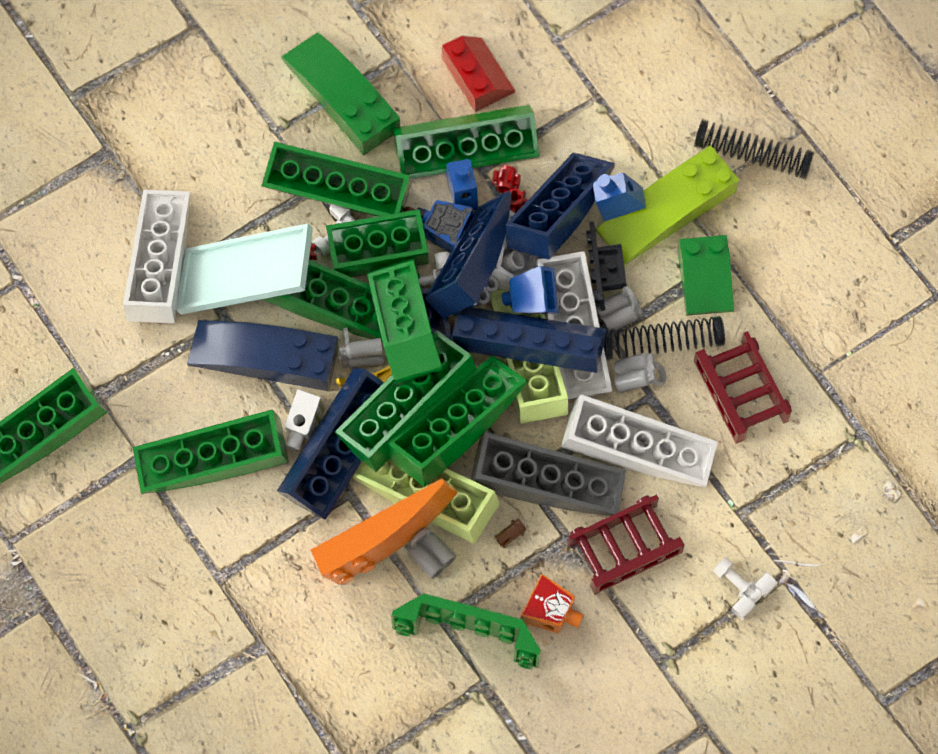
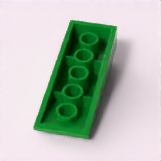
M319 32L281 56L285 64L363 156L394 135L393 128L400 127V117L363 74Z
M309 260L305 291L261 299L323 325L343 331V328H347L350 334L368 339L380 338L383 343L370 285Z
M493 355L490 356L387 442L390 461L425 487L463 455L495 423L526 386L527 380Z
M75 368L69 370L0 421V483L43 459L108 413L86 378Z
M273 409L133 447L141 494L217 482L289 463L281 419Z

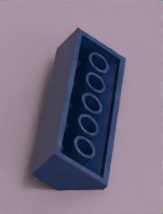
M466 307L457 315L452 338L453 342L466 352L597 373L607 329Z
M354 368L277 489V492L294 504L326 520L362 462L339 438L335 431L384 383L366 369Z

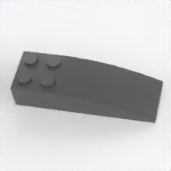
M485 432L478 443L471 480L502 496L554 508L612 516L619 511L626 470Z

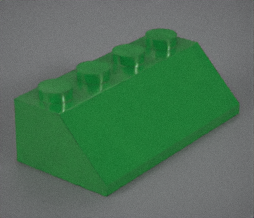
M420 209L326 225L333 270L349 277L366 275L371 270L411 258L416 259L417 266L429 264L428 248Z

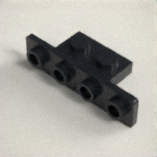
M591 221L589 222L590 230L586 231L588 245L592 244V250H588L590 264L595 266V269H590L592 283H597V288L593 289L594 302L600 304L601 311H605L604 291L623 289V287L627 286L621 244L598 247L595 223Z

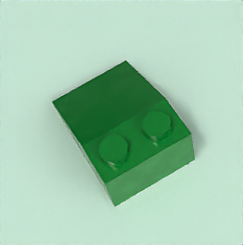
M727 235L679 239L677 254L686 316L734 312Z

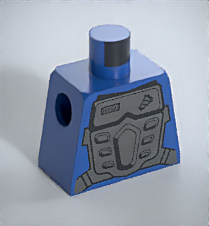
M440 200L434 202L431 211L418 207L417 210L420 209L422 223L424 224L425 238L451 253L473 215V208Z

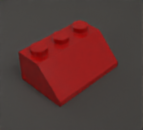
M460 36L442 45V60L475 112L515 93L514 87L482 37Z

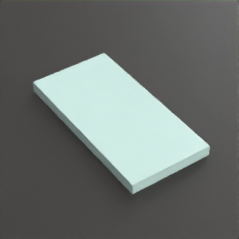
M303 224L186 248L176 311L182 315L305 291L313 228L309 224Z

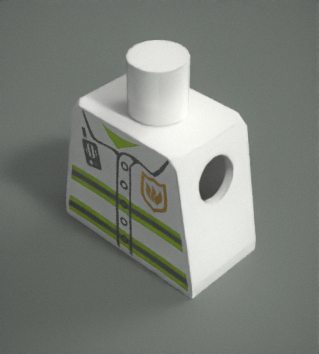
M297 390L285 423V429L290 434L286 443L287 447L299 451L303 440L308 441L320 423L326 408L321 397Z

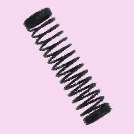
M706 119L701 120L694 147L703 150L708 140V146L711 145L715 122H713L704 144L709 121H706ZM723 125L719 126L712 147H714L716 143L715 151L717 153L720 152L724 143L723 156H725L731 145L730 158H733L738 148L737 159L740 160L746 148L744 157L746 163L753 150L751 163L754 164L760 153L759 166H762L767 156V169L770 167L775 156L774 171L778 168L782 158L781 173L784 172L790 158L788 175L792 173L797 161L795 177H798L800 173L799 178L806 180L814 151L809 149L806 151L799 167L802 148H799L791 167L795 146H792L784 164L788 146L786 143L777 162L780 141H778L769 162L773 139L770 140L762 159L766 137H764L754 159L758 135H756L747 156L751 132L748 134L740 154L744 131L741 132L733 151L737 129H734L725 151L730 127H727L718 148Z
M710 317L709 323L706 318H703L701 323L698 319H695L694 323L691 320H687L686 326L682 320L678 326L673 321L671 327L665 322L663 329L659 323H657L655 329L650 324L648 331L642 325L640 332L636 326L633 327L632 332L627 327L625 335L621 328L618 329L617 335L614 329L610 331L607 329L603 346L606 360L613 359L612 331L616 340L618 358H621L619 347L620 331L624 340L626 357L628 358L627 330L632 341L633 356L636 355L635 328L640 341L641 353H644L642 344V330L644 328L648 352L651 354V327L655 338L656 353L659 354L658 326L663 338L664 353L667 352L665 341L666 325L670 334L671 350L674 352L673 324L678 334L679 350L682 351L681 323L685 331L686 347L689 350L688 323L690 322L693 331L694 348L697 349L695 334L697 321L701 332V344L704 349V320L708 328L709 345L711 348L713 347L710 330L712 319L715 344L717 347L724 346L725 329L722 317Z

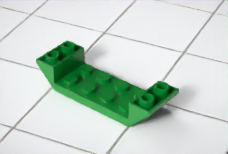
M411 258L369 271L367 275L381 337L395 383L442 370L439 352L433 338L422 294L416 259Z
M425 593L392 611V629L396 630V633L409 637L412 634L417 636L423 617L432 624H440L442 622L450 624V627L455 630H472L481 637L495 636L498 637L499 641L508 644L516 642L514 662L525 669L539 667L541 649L523 619Z

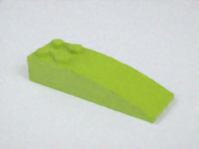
M710 145L644 190L646 208L605 221L596 228V231L608 246L622 245L624 265H626L736 193L739 179Z

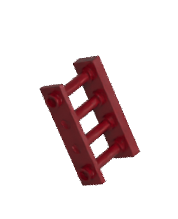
M748 331L743 333L742 345L713 357L711 355L708 356L705 349L697 351L694 357V363L735 444L745 440L748 427L777 415L780 416L783 424L789 421L792 412L789 401L783 399L759 353L757 340L754 337L751 338ZM745 353L748 354L753 365L725 377L718 376L715 370L716 365ZM758 374L763 383V386L734 398L732 396L729 397L725 390L728 385ZM767 394L774 404L773 407L745 419L743 417L740 418L736 411L738 406Z
M657 494L652 497L646 495L637 500V504L586 528L581 526L571 531L567 544L569 548L579 544L594 572L590 584L594 594L600 593L683 553L685 545L681 537L674 540L669 538L653 509L658 505L659 497ZM642 513H645L661 542L659 547L653 550L646 547L632 521V518ZM623 523L638 551V557L630 561L625 559L610 531L611 528ZM598 534L602 535L617 563L615 568L609 571L602 568L587 539Z

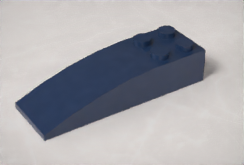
M573 152L506 223L507 248L538 256L539 258L550 259L583 221L595 203L593 183L603 174L610 176L615 167L614 163Z
M509 191L476 208L427 293L425 300L443 318L452 314L458 315L468 306L474 307L480 301L482 291L489 285V278L494 271L506 236V223L509 220L511 193Z
M198 320L187 365L329 391L339 349L338 337L266 324Z

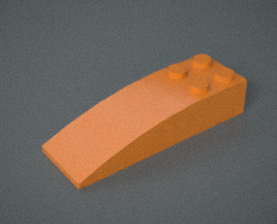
M440 479L311 549V553L321 575L336 584L344 585L354 579L353 576L361 572L367 573L376 567L375 564L398 551L411 541L420 530L426 528L457 495L456 488L444 479Z

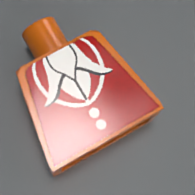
M541 574L521 614V619H523L526 625L560 633L564 623L579 628L584 614L572 609L575 602L573 594Z

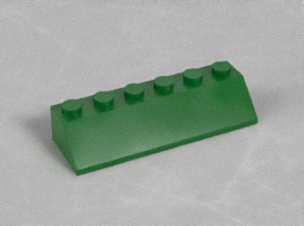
M530 104L393 128L400 172L410 175L411 179L446 173L448 163L470 159L472 168L540 156L535 116Z
M274 141L261 186L375 216L402 213L408 199L412 180L410 175Z
M439 331L433 334V338L439 352L442 370L395 383L393 375H391L335 431L358 459L375 472L390 459L387 442L476 369L472 356Z

